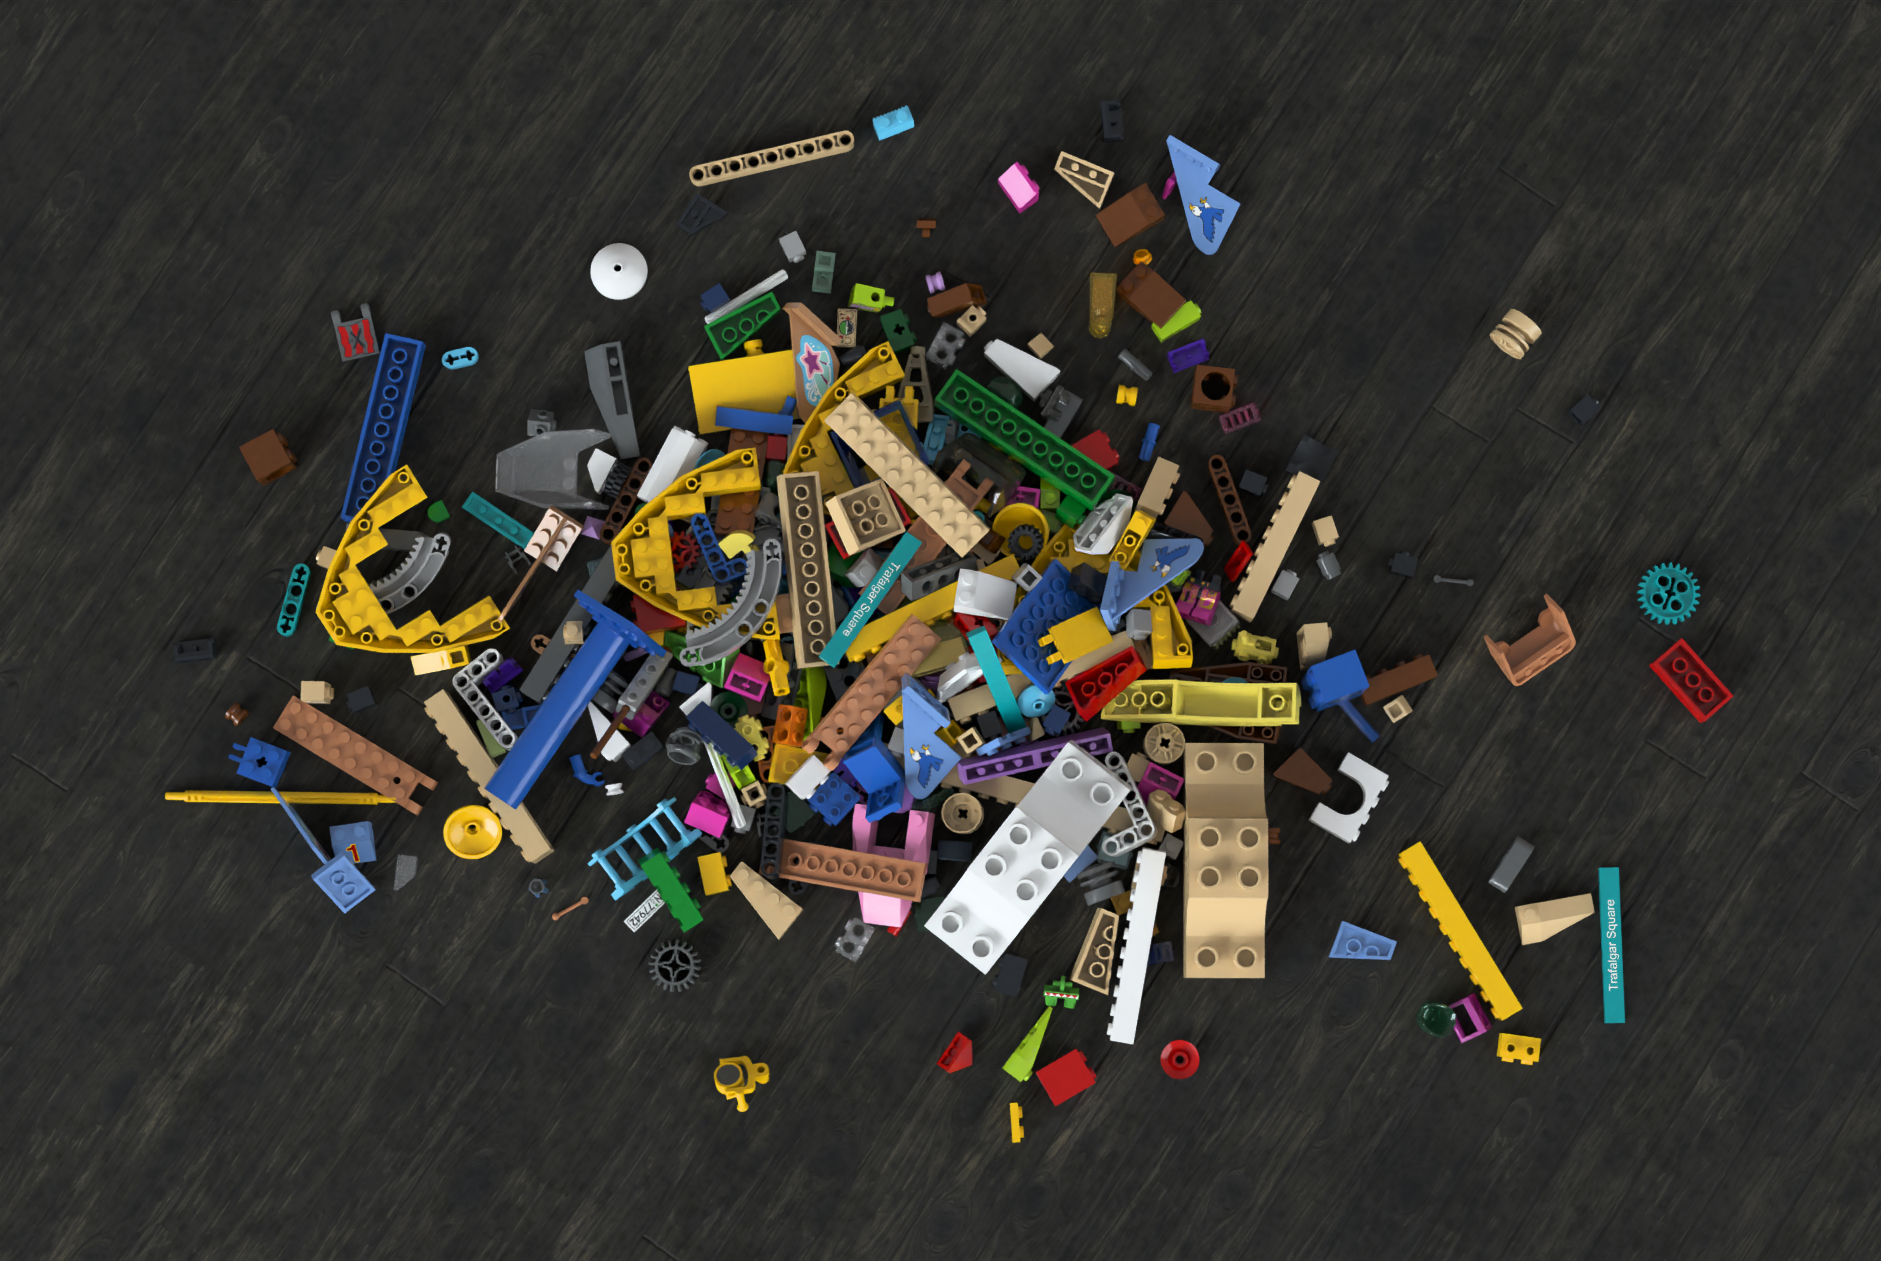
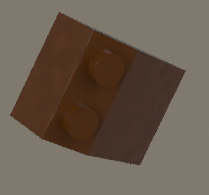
M1144 183L1102 210L1096 217L1114 248L1163 221L1165 214L1147 184Z
M1140 262L1116 287L1117 293L1124 302L1160 329L1187 302L1186 299L1143 262Z

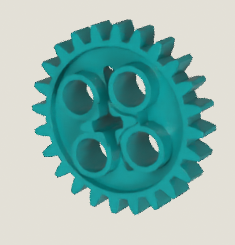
M1670 562L1666 568L1665 564L1662 563L1660 564V569L1655 565L1653 567L1654 572L1651 570L1646 571L1649 577H1641L1645 583L1638 584L1642 590H1638L1637 593L1641 594L1642 597L1637 599V601H1643L1644 603L1640 606V609H1647L1645 615L1652 614L1650 620L1657 617L1658 624L1665 620V625H1668L1671 620L1675 625L1677 624V618L1680 622L1685 621L1684 616L1687 618L1691 617L1689 611H1696L1693 605L1699 604L1695 600V598L1701 596V594L1695 593L1700 588V586H1694L1697 579L1691 580L1693 573L1687 575L1686 567L1679 570L1680 564L1673 568L1672 562ZM1659 577L1666 579V586L1659 584ZM1672 578H1674L1675 581L1670 590L1672 596L1667 599V593L1665 592L1670 589ZM1678 583L1684 585L1685 591L1683 593L1677 590ZM1653 595L1660 597L1661 603L1659 605L1653 602ZM1666 599H1667L1666 609L1663 610V608H1662V607H1663V604L1665 603V601H1666ZM1672 601L1679 604L1678 611L1671 608Z

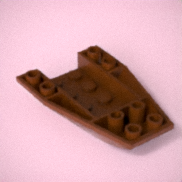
M1251 662L1171 670L1169 680L1222 683L1228 678L1237 677L1244 679L1248 683H1287L1288 668ZM1208 726L1238 739L1277 744L1281 726Z

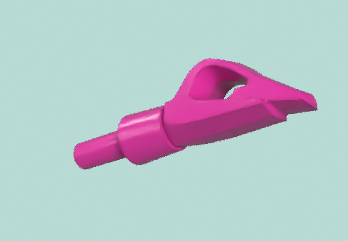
M1175 171L1166 181L1162 195L1163 199L1170 195L1177 184Z

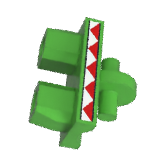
M1061 975V981L1053 980V985L1044 986L1046 1005L1056 1006L1057 998H1064V1007L1074 1008L1076 1000H1079V988H1072V982H1066L1065 976Z

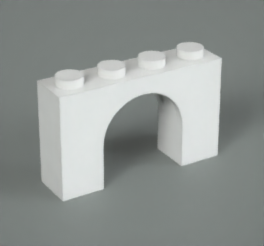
M1347 753L1337 771L1360 785L1363 791L1361 807L1354 814L1343 815L1322 803H1318L1309 821L1349 844L1352 840L1355 842L1360 834L1358 829L1361 824L1365 825L1369 819L1368 811L1371 807L1375 808L1380 799L1377 796L1380 791L1384 792L1388 786L1389 781H1387V778L1389 776L1356 756Z

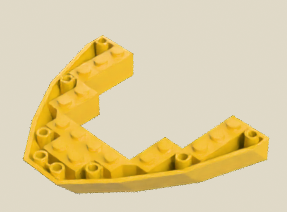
M889 341L870 349L827 389L801 429L783 470V474L819 471L821 497L824 499V502H822L823 514L831 516L825 502L854 489L829 437V434L835 431L824 420L852 392L860 399H863L885 389L886 386H892L902 381L905 374ZM896 493L911 520V524H913L919 515L904 500L902 501L901 497Z
M756 448L735 450L682 475L642 507L611 542L616 581L653 606L699 627L704 625L708 629L709 622L715 625L716 618L722 620V613L728 615L727 608L733 610L732 604L717 605L715 587L677 591L668 521L692 518L695 514L699 513L706 515L704 497L761 490ZM776 601L768 617L752 637L780 640ZM758 605L755 610L758 613H763L766 610V606ZM746 626L739 629V633L742 635H746L750 631Z
M407 465L390 474L350 522L328 568L316 614L336 645L382 653H436L494 639L510 629L505 619L502 622L498 621L501 613L489 595L439 625L429 609L396 629L357 568V563L388 545L378 528L427 498Z
M1077 524L1074 529L1064 525L1038 554L1031 567L1041 575L1051 560L1056 558L1070 573L1072 568L1085 562L1108 577L1111 564L1108 560L1119 540L1108 554H1087L1075 549L1073 535L1081 525ZM1137 551L1124 571L1137 572L1141 557L1139 551ZM1020 585L1016 589L1013 612L1028 593ZM1164 585L1129 609V612L1132 609L1151 610L1152 633L1150 634L1153 669L1191 668L1193 661L1192 641L1170 591ZM997 648V655L1003 660L1000 664L1005 675L1024 674Z

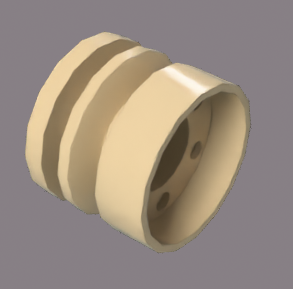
M1510 309L1502 319L1504 325L1498 324L1496 330H1493L1490 334V337L1505 353L1516 359H1521L1524 356V352L1529 350L1527 343L1533 344L1542 332L1526 315L1515 309Z
M1170 723L1154 725L1147 732L1143 741L1145 755L1151 762L1157 765L1174 763L1182 755L1185 748L1183 733L1177 726ZM1161 739L1169 741L1168 748L1160 746Z
M957 793L950 796L943 804L941 811L942 820L946 827L962 835L971 834L978 830L984 819V808L980 801L966 793ZM961 810H968V817L966 819L963 817L960 819Z

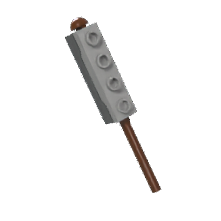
M661 646L667 651L663 658L657 654L655 656L649 655L620 697L615 710L618 714L590 753L592 758L596 759L623 719L626 717L633 720L670 665L673 654L669 647Z

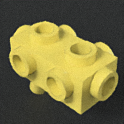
M1245 630L1238 633L1237 639H1233L1231 650L1235 651L1234 656L1238 657L1239 660L1248 661L1251 659L1256 660L1258 664L1266 665L1268 663L1272 664V660L1277 659L1279 648L1275 647L1276 639L1252 635Z
M749 715L738 718L739 722L735 723L736 728L734 729L751 745L755 744L758 746L756 751L758 755L754 758V762L764 759V754L768 753L767 748H770L767 738H763L760 730H763L760 720H756L754 716L749 717Z

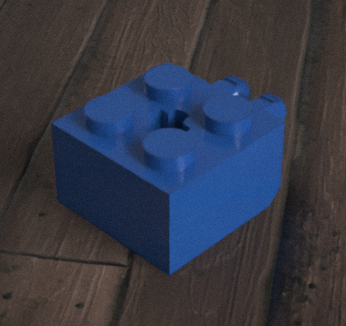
M252 737L247 747L234 743L233 747L235 749L245 751L242 759L234 754H229V759L240 762L237 774L277 788L291 752ZM264 758H266V759H265V761H267L266 766H265V765H262V767H261V764H260L261 760H263Z

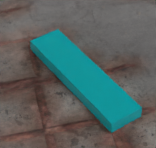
M474 492L470 494L462 506L463 509L523 549L526 548L534 535V532Z

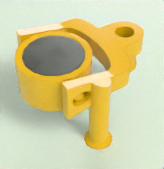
M747 1056L719 1059L720 1065L714 1072L716 1088L720 1093L726 1095L727 1100L737 1097V1109L740 1112H744L748 1109L744 1094L754 1092L756 1081L761 1084L768 1082L769 1067L765 1063L752 1064ZM739 1064H742L748 1073V1082L745 1087H743L744 1076Z

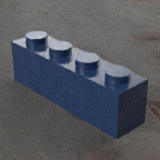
M704 701L698 704L686 716L689 721V728L694 733L699 732L701 734L700 737L706 744L711 743L718 755L726 756V761L733 768L736 766L740 770L744 769L758 755L755 748Z

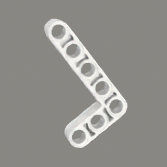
M488 649L458 672L452 681L456 690L504 749L510 751L518 737L477 687L485 679V676L493 670L497 671L498 667L504 663L503 656L496 649ZM497 655V660L490 663L491 656ZM482 667L481 673L475 675L476 668ZM463 679H467L466 685L459 687L460 682ZM473 694H478L476 701H471ZM490 708L489 714L482 716L483 710ZM501 722L500 729L494 730V725ZM508 737H513L512 743L505 745V740Z
M1110 752L1105 758L1107 768L1119 777L1126 774L1128 777L1126 783L1133 787L1129 793H1136V797L1132 801L1127 800V795L1123 799L1134 826L1106 839L1103 843V851L1110 857L1115 858L1156 838L1158 831L1125 759L1117 752ZM1118 757L1120 760L1119 764L1111 766V760ZM1138 809L1144 810L1141 818L1135 817V812ZM1147 826H1151V834L1147 836L1144 835V828ZM1128 835H1134L1135 837L1131 844L1126 843ZM1116 843V851L1109 852V845Z

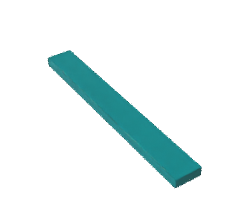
M985 626L967 632V637L1008 733L1011 734L1027 727Z

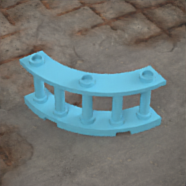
M675 797L669 801L667 799L661 801L657 805L658 809L638 826L636 824L632 825L626 830L627 834L604 851L599 849L592 855L593 859L588 865L592 866L599 862L616 884V890L611 894L615 901L632 890L639 882L648 878L644 870L637 867L622 847V844L633 837L646 855L653 851L639 833L649 823L667 845L666 849L668 851L666 854L670 860L676 857L684 847H688L702 835L698 828L692 832L687 830L670 808L677 800ZM663 812L681 834L680 837L682 839L678 843L676 841L673 842L656 819ZM614 850H616L633 873V878L627 882L619 877L605 858Z

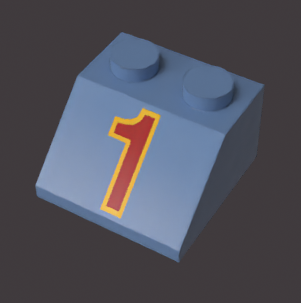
M366 821L330 827L335 857L343 852L353 864L377 861L372 822Z

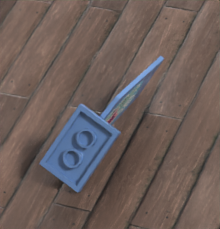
M272 787L271 791L312 850L325 864L314 872L311 877L333 902L346 913L374 892V886L343 852L333 859L330 858L294 808Z

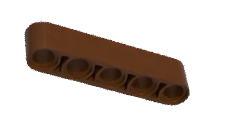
M1214 455L1209 459L1207 468L1232 538L1237 545H1240L1242 541L1238 539L1237 533L1245 532L1247 534V540L1245 541L1248 544L1252 536L1226 461L1221 455ZM1217 460L1221 463L1222 467L1214 469L1211 462ZM1225 478L1228 481V485L1221 487L1218 484V479ZM1226 496L1233 497L1234 504H1226L1224 498ZM1238 514L1241 517V521L1234 523L1231 520V515Z
M640 458L637 460L600 530V538L605 544L611 545V542L620 530L624 529L639 500L637 494L653 466L649 459ZM643 463L649 464V469L646 472H641L639 469ZM634 480H639L641 483L637 489L631 488V483ZM625 497L632 498V502L628 506L622 505V500ZM616 514L623 515V519L619 523L613 521V517ZM607 531H613L614 536L612 539L607 540L604 538V534Z

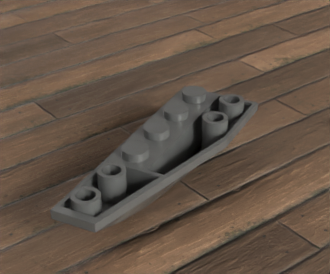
M621 342L601 344L584 351L590 389L621 460L640 457Z

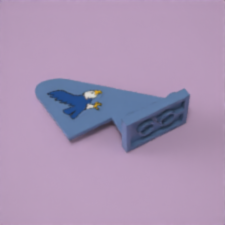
M1169 135L1166 142L1192 240L1201 252L1212 255L1217 252L1240 203L1208 185L1215 172L1221 166L1219 163Z
M1196 538L1145 539L1137 572L1124 571L1121 569L1119 561H1111L1100 607L1108 631H1116L1122 614L1195 564L1204 550L1202 541Z
M906 672L901 677L905 781L908 790L915 798L924 799L929 796L957 764L961 756L934 733L941 725L946 728L951 724L949 710Z

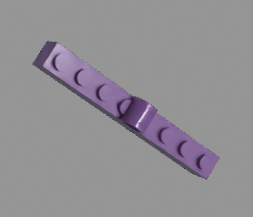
M1102 727L1044 741H1038L1037 739L1033 741L1026 740L1019 743L1020 746L1003 751L999 750L989 757L987 754H984L982 756L977 755L960 759L957 762L959 779L966 785L1050 766L1071 739L1092 756L1112 752L1111 736Z

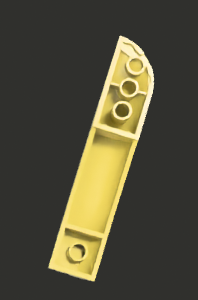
M1136 680L1102 708L1101 719L1201 726H1282V724H1299L1301 693L1297 683H1214L1179 680Z

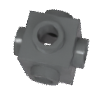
M531 409L528 417L527 435L550 438L552 431H556L557 420H554V412Z

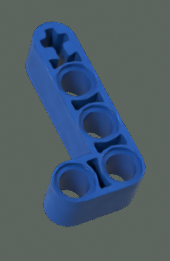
M701 513L695 514L691 519L692 529L715 583L719 586H726L744 579L745 575H748L746 574V568H749L747 567L746 560L737 558L726 563L708 518ZM697 521L703 523L704 531L702 533L700 526L697 525ZM709 537L713 541L710 545H704L702 543L703 539ZM712 555L720 557L719 561L715 563L709 559ZM743 565L745 570L739 573L735 571V567ZM725 572L727 574L726 579H718V573Z

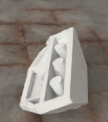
M1116 493L1111 499L1096 506L1073 535L1076 551L1091 555L1108 554L1123 535L1130 522L1132 497Z
M968 652L964 653L958 658L959 662L956 664L952 662L945 667L946 671L940 675L937 689V700L940 703L948 701L949 698H952L984 675L974 652L971 654Z

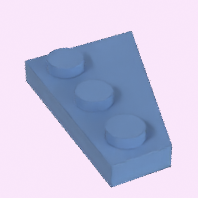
M1028 726L1011 734L996 738L976 749L979 756L987 754L989 757L997 753L998 748H1001L1003 751L1012 747L1011 743L1013 742L1016 745L1026 741L1025 737L1031 734L1030 728Z
M1341 921L1329 957L1390 960L1397 941Z

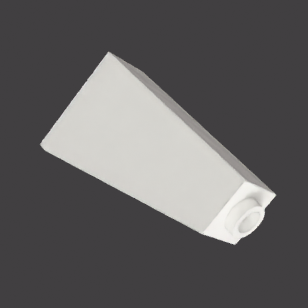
M996 339L994 342L990 341L984 348V356L1032 401H1035L1060 375L1058 368L999 339Z

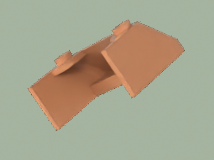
M1548 594L1544 595L1548 608L1543 610L1538 617L1540 626L1511 646L1505 641L1494 643L1488 635L1484 636L1492 657L1509 681L1515 686L1522 685L1566 655L1576 644L1564 611Z

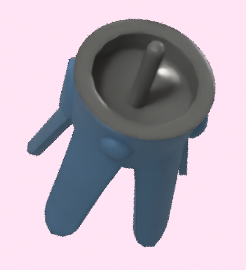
M534 878L529 884V890L539 898L541 892H549V889L544 886L547 880Z

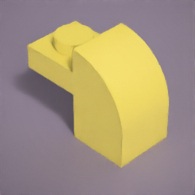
M735 530L718 543L729 559L741 550L745 554L751 550L760 551L756 544H751L756 537L746 530Z

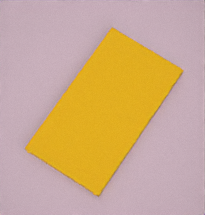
M792 349L688 366L700 434L732 429L715 425L717 406L753 409L755 411L778 414L783 408L787 395L796 399ZM797 404L792 413L793 419H799Z

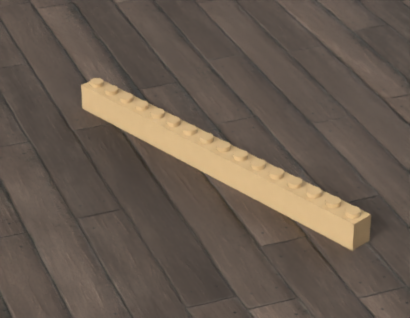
M902 755L901 758L895 757L905 770L904 756ZM957 765L940 782V787L952 789L953 786L960 788L959 792L970 794L975 792L978 793L977 797L989 800V797L997 798L996 802L1005 805L1008 802L1015 803V807L1035 785L1034 783L1008 776L964 785L959 779ZM1118 806L1102 827L1109 829V833L1116 835L1134 826V823L1127 809ZM1136 811L1135 817L1141 818L1144 813ZM1153 820L1158 833L1156 838L1147 843L1157 845V842H1162L1165 829L1161 827L1159 822ZM1145 827L1143 834L1146 836L1151 834L1152 827ZM1134 835L1127 836V838L1135 839Z

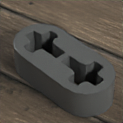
M723 834L720 838L714 835L712 838L706 835L699 837L716 852L723 853L729 848V840ZM714 838L720 841L724 839L725 848L720 847L717 849V843L713 841Z

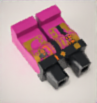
M1195 569L1192 577H1187L1181 596L1175 605L1182 618L1191 621L1193 619L1194 622L1210 627L1223 593L1221 589L1223 579L1221 576L1212 574L1210 582L1204 581L1206 572Z

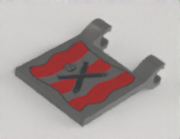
M367 303L360 306L363 315L361 319L342 323L340 312L337 310L331 312L342 362L380 353L370 306Z

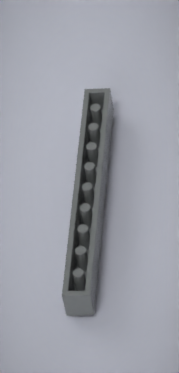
M612 545L582 590L583 593L603 605L610 602L613 596L611 594L613 589L618 588L621 584L615 578ZM578 599L519 689L521 693L539 704L546 699L553 684L557 683L563 668L566 669L572 661L570 659L574 652L577 653L582 644H565L563 635L564 625H567L568 621H582L584 624V636L586 637L592 630L593 615L578 604Z

